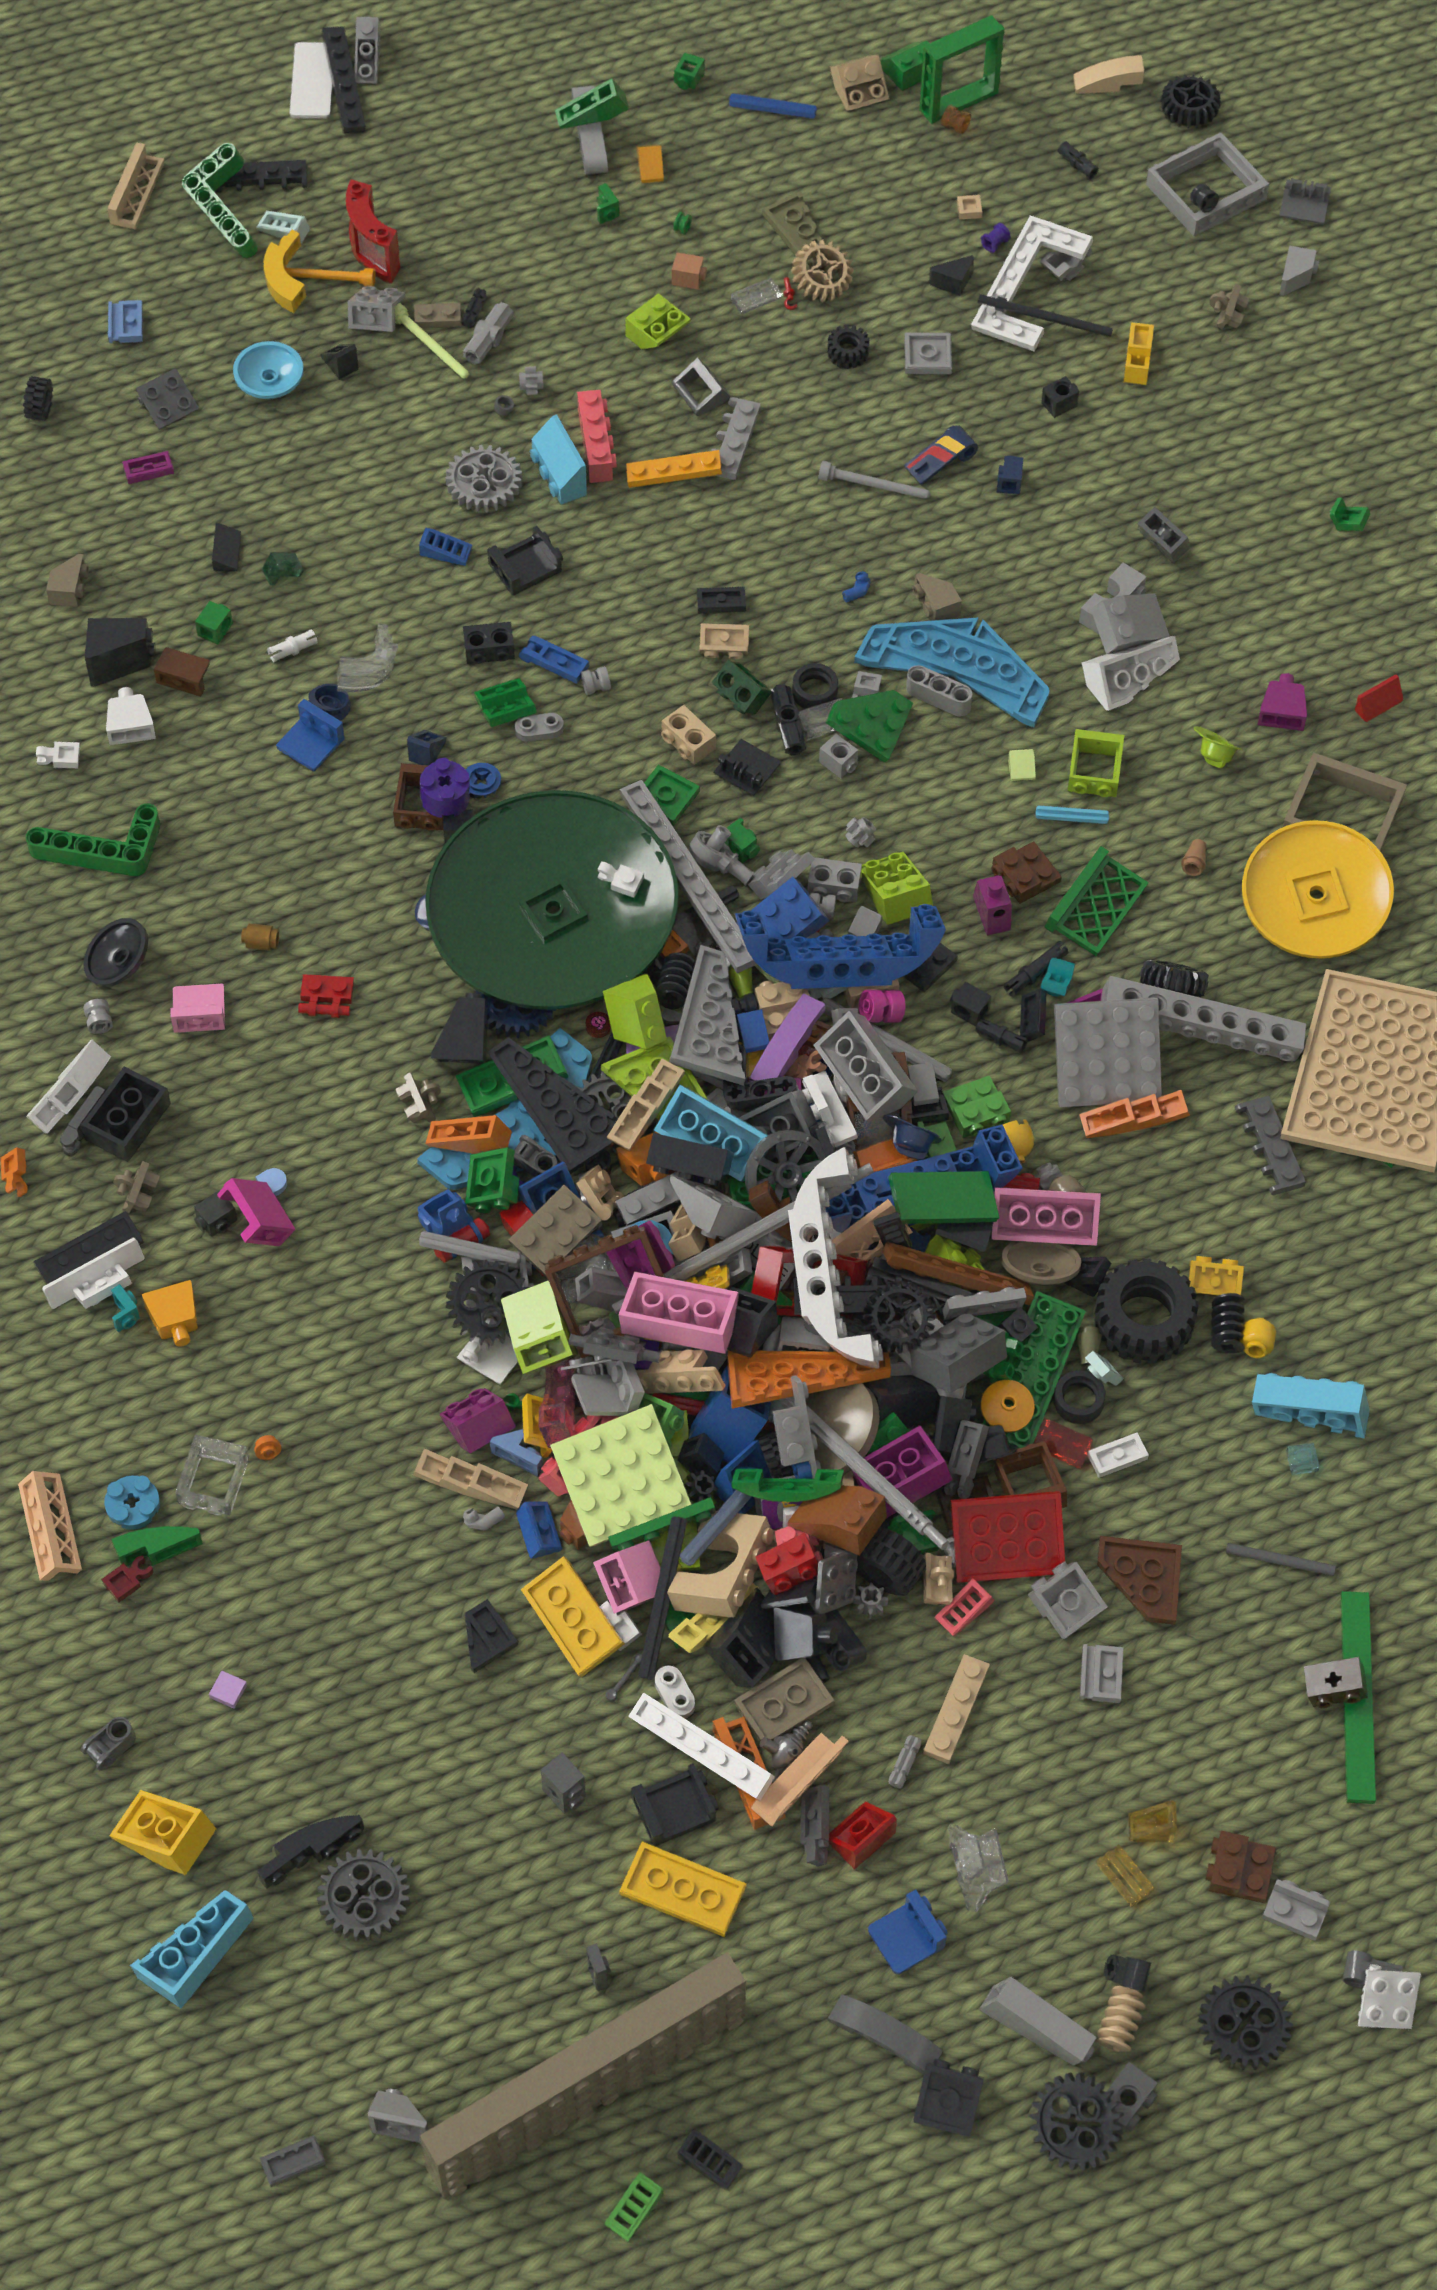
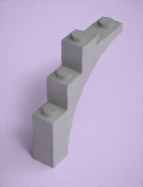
M743 1247L689 1278H698L706 1274L705 1272L712 1266L727 1265L730 1277L729 1286H733L752 1273L750 1250ZM591 1267L575 1278L577 1302L613 1312L612 1304L625 1298L627 1293L617 1272Z

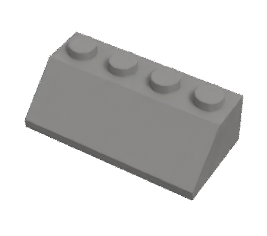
M848 1011L813 1045L866 1121H872L901 1109L918 1092L882 1039L863 1015Z

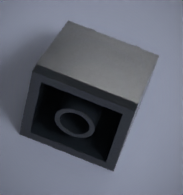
M88 618L85 662L91 687H96L151 667V657L156 656V645L153 642V629L148 628L147 618Z
M465 993V998L459 997L431 1052V1059L434 1062L486 1063L489 1003L481 994Z
M890 1376V1378L862 1383L872 1391L877 1400L879 1423L894 1412L908 1429L935 1414V1408L939 1401L938 1391L932 1384L916 1376Z

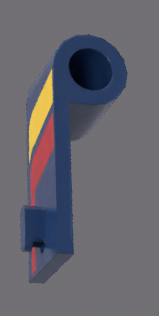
M960 425L950 426L943 435L908 461L904 467L922 486L957 457L962 462L971 459L976 454L978 445Z

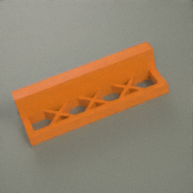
M723 1717L713 1720V1733L717 1740L739 1754L744 1751L753 1755L754 1763L766 1770L744 1717L728 1723L725 1722ZM740 1726L744 1733L741 1744L733 1741L729 1732ZM736 1786L754 1830L769 1825L751 1809L757 1799ZM784 1814L779 1820L785 1819L786 1815Z

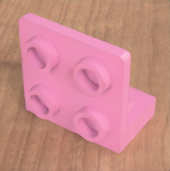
M208 984L173 987V1008H170L174 1033L225 1030L224 985Z

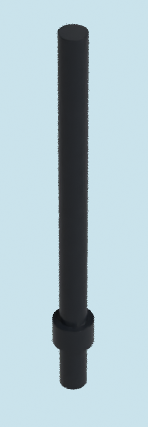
M982 294L978 296L977 303L995 307L994 310L1004 312V310L1108 337H1111L1113 332L1111 327L1007 301V298L998 296L994 298Z

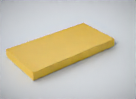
M563 1556L521 1589L578 1676H585L625 1644L566 1557Z
M641 1842L621 1886L619 1895L725 1937L747 1887V1883Z

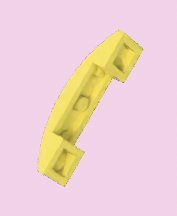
M752 1583L747 1589L744 1600L755 1588L759 1589V1587ZM697 1613L690 1620L686 1618L669 1633L668 1637L686 1651L692 1653L703 1647L729 1617Z

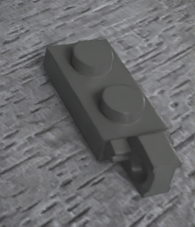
M823 1784L807 1789L801 1796V1845H804L805 1852H807V1863L816 1867L827 1864L828 1851L826 1848L829 1845V1787Z

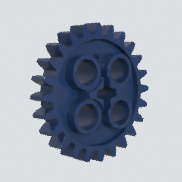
M476 990V993L481 994L489 1003L488 1029L496 1027L497 1035L504 1030L506 1031L507 1038L511 1035V1032H515L517 1038L520 1037L521 1032L530 1036L531 1029L538 1033L539 1024L547 1027V1019H553V1011H557V1009L517 1007L492 999Z

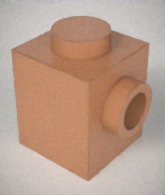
M676 253L672 267V285L699 290L701 280L705 281L707 267H704V257Z

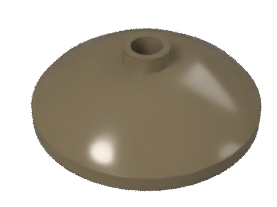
M1014 1241L1008 1244L1002 1252L1004 1268L1016 1279L1036 1286H1052L1065 1283L1074 1278L1081 1268L1079 1254L1067 1244Z

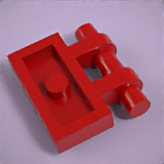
M303 974L300 998L301 1001L309 1003H299L298 1013H307L308 1016L315 1017L317 1014L331 1015L332 1018H339L340 1015L350 1016V1006H342L341 1004H352L354 977ZM319 1002H324V1003H332V1004H331V1005H325V1004H318V1003H319Z

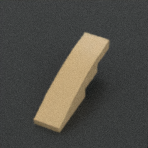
M661 1059L651 1077L648 1076L638 1093L632 1096L608 1134L607 1139L630 1151L663 1108L684 1076V1070Z
M425 1448L413 1473V1476L457 1493L517 1510L528 1486L524 1482L480 1463L474 1466L453 1456L448 1459Z

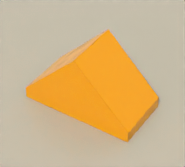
M661 145L637 146L641 183L664 181Z

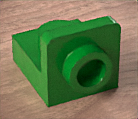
M607 183L598 186L599 196L597 197V202L599 206L597 207V218L600 224L612 221L620 216L619 200Z

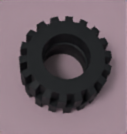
M879 1527L860 1556L857 1555V1571L878 1589L883 1587L884 1592L896 1596L907 1595L926 1569V1561L923 1555L909 1540L883 1527Z

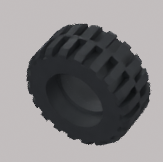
M1143 1258V1262H1137V1259L1130 1260L1127 1266L1120 1264L1114 1268V1273L1109 1272L1104 1278V1283L1099 1287L1094 1312L1095 1327L1099 1328L1102 1335L1101 1341L1107 1340L1106 1347L1111 1352L1117 1350L1119 1357L1125 1360L1127 1357L1133 1358L1134 1363L1140 1364L1141 1360H1148V1364L1157 1363L1159 1358L1162 1361L1169 1360L1172 1357V1352L1175 1355L1179 1354L1192 1337L1198 1312L1197 1294L1194 1287H1189L1191 1281L1187 1276L1183 1275L1181 1277L1179 1275L1180 1270L1175 1266L1167 1267V1262L1159 1260L1158 1263L1151 1262L1152 1259ZM1135 1297H1150L1161 1302L1168 1309L1171 1317L1158 1325H1141L1128 1318L1121 1306L1126 1301Z

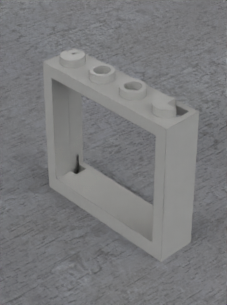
M1222 133L1211 138L1208 137L1205 141L1195 146H1190L1187 150L1173 155L1159 164H1155L1148 169L1146 185L1193 236L1267 200L1269 183ZM1218 155L1247 187L1218 201L1217 206L1210 212L1204 213L1200 210L1194 213L1165 181Z

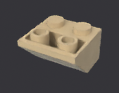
M870 55L830 66L835 89L847 111L889 99L879 55Z

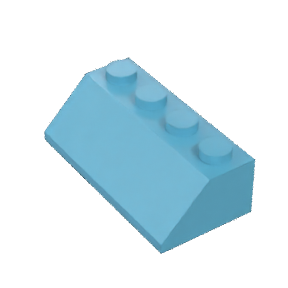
M679 1085L654 1131L661 1135L734 1152L729 1175L741 1182L745 1180L746 1164L752 1150L762 1139L768 1136L766 1133L682 1085Z

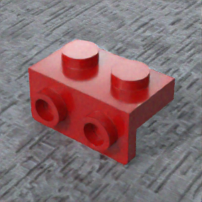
M805 1533L755 1556L763 1578L773 1595L785 1592L791 1587L818 1575L819 1561Z

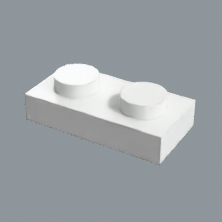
M1134 1433L1089 1450L1087 1456L1098 1478L1148 1460L1149 1455L1138 1433Z

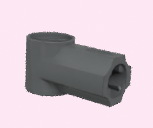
M1362 1951L1347 1952L1343 1982L1353 1987L1363 1988L1366 1981V1970L1369 1969L1370 1965L1380 1966L1381 1971L1403 1972V1966L1375 1960L1370 1954Z

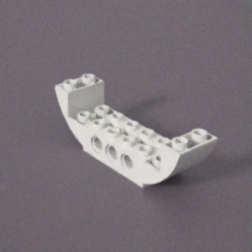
M841 1148L826 1157L812 1170L797 1194L794 1208L788 1210L801 1313L808 1325L812 1324L820 1336L839 1354L860 1365L878 1369L880 1368L879 1361L883 1360L882 1347L878 1340L875 1341L871 1334L847 1337L845 1322L843 1323L842 1318L840 1319V1312H844L842 1296H839V1292L836 1290V1286L840 1285V1276L838 1269L836 1270L835 1265H833V1259H837L835 1243H832V1239L829 1238V1233H833V1224L825 1208L830 1206L828 1191H825V1188L855 1184L854 1176L858 1175L857 1163L853 1154L849 1155L846 1148ZM812 1235H818L817 1240L808 1242ZM822 1261L819 1268L812 1269L815 1262ZM826 1287L822 1295H815L819 1288Z

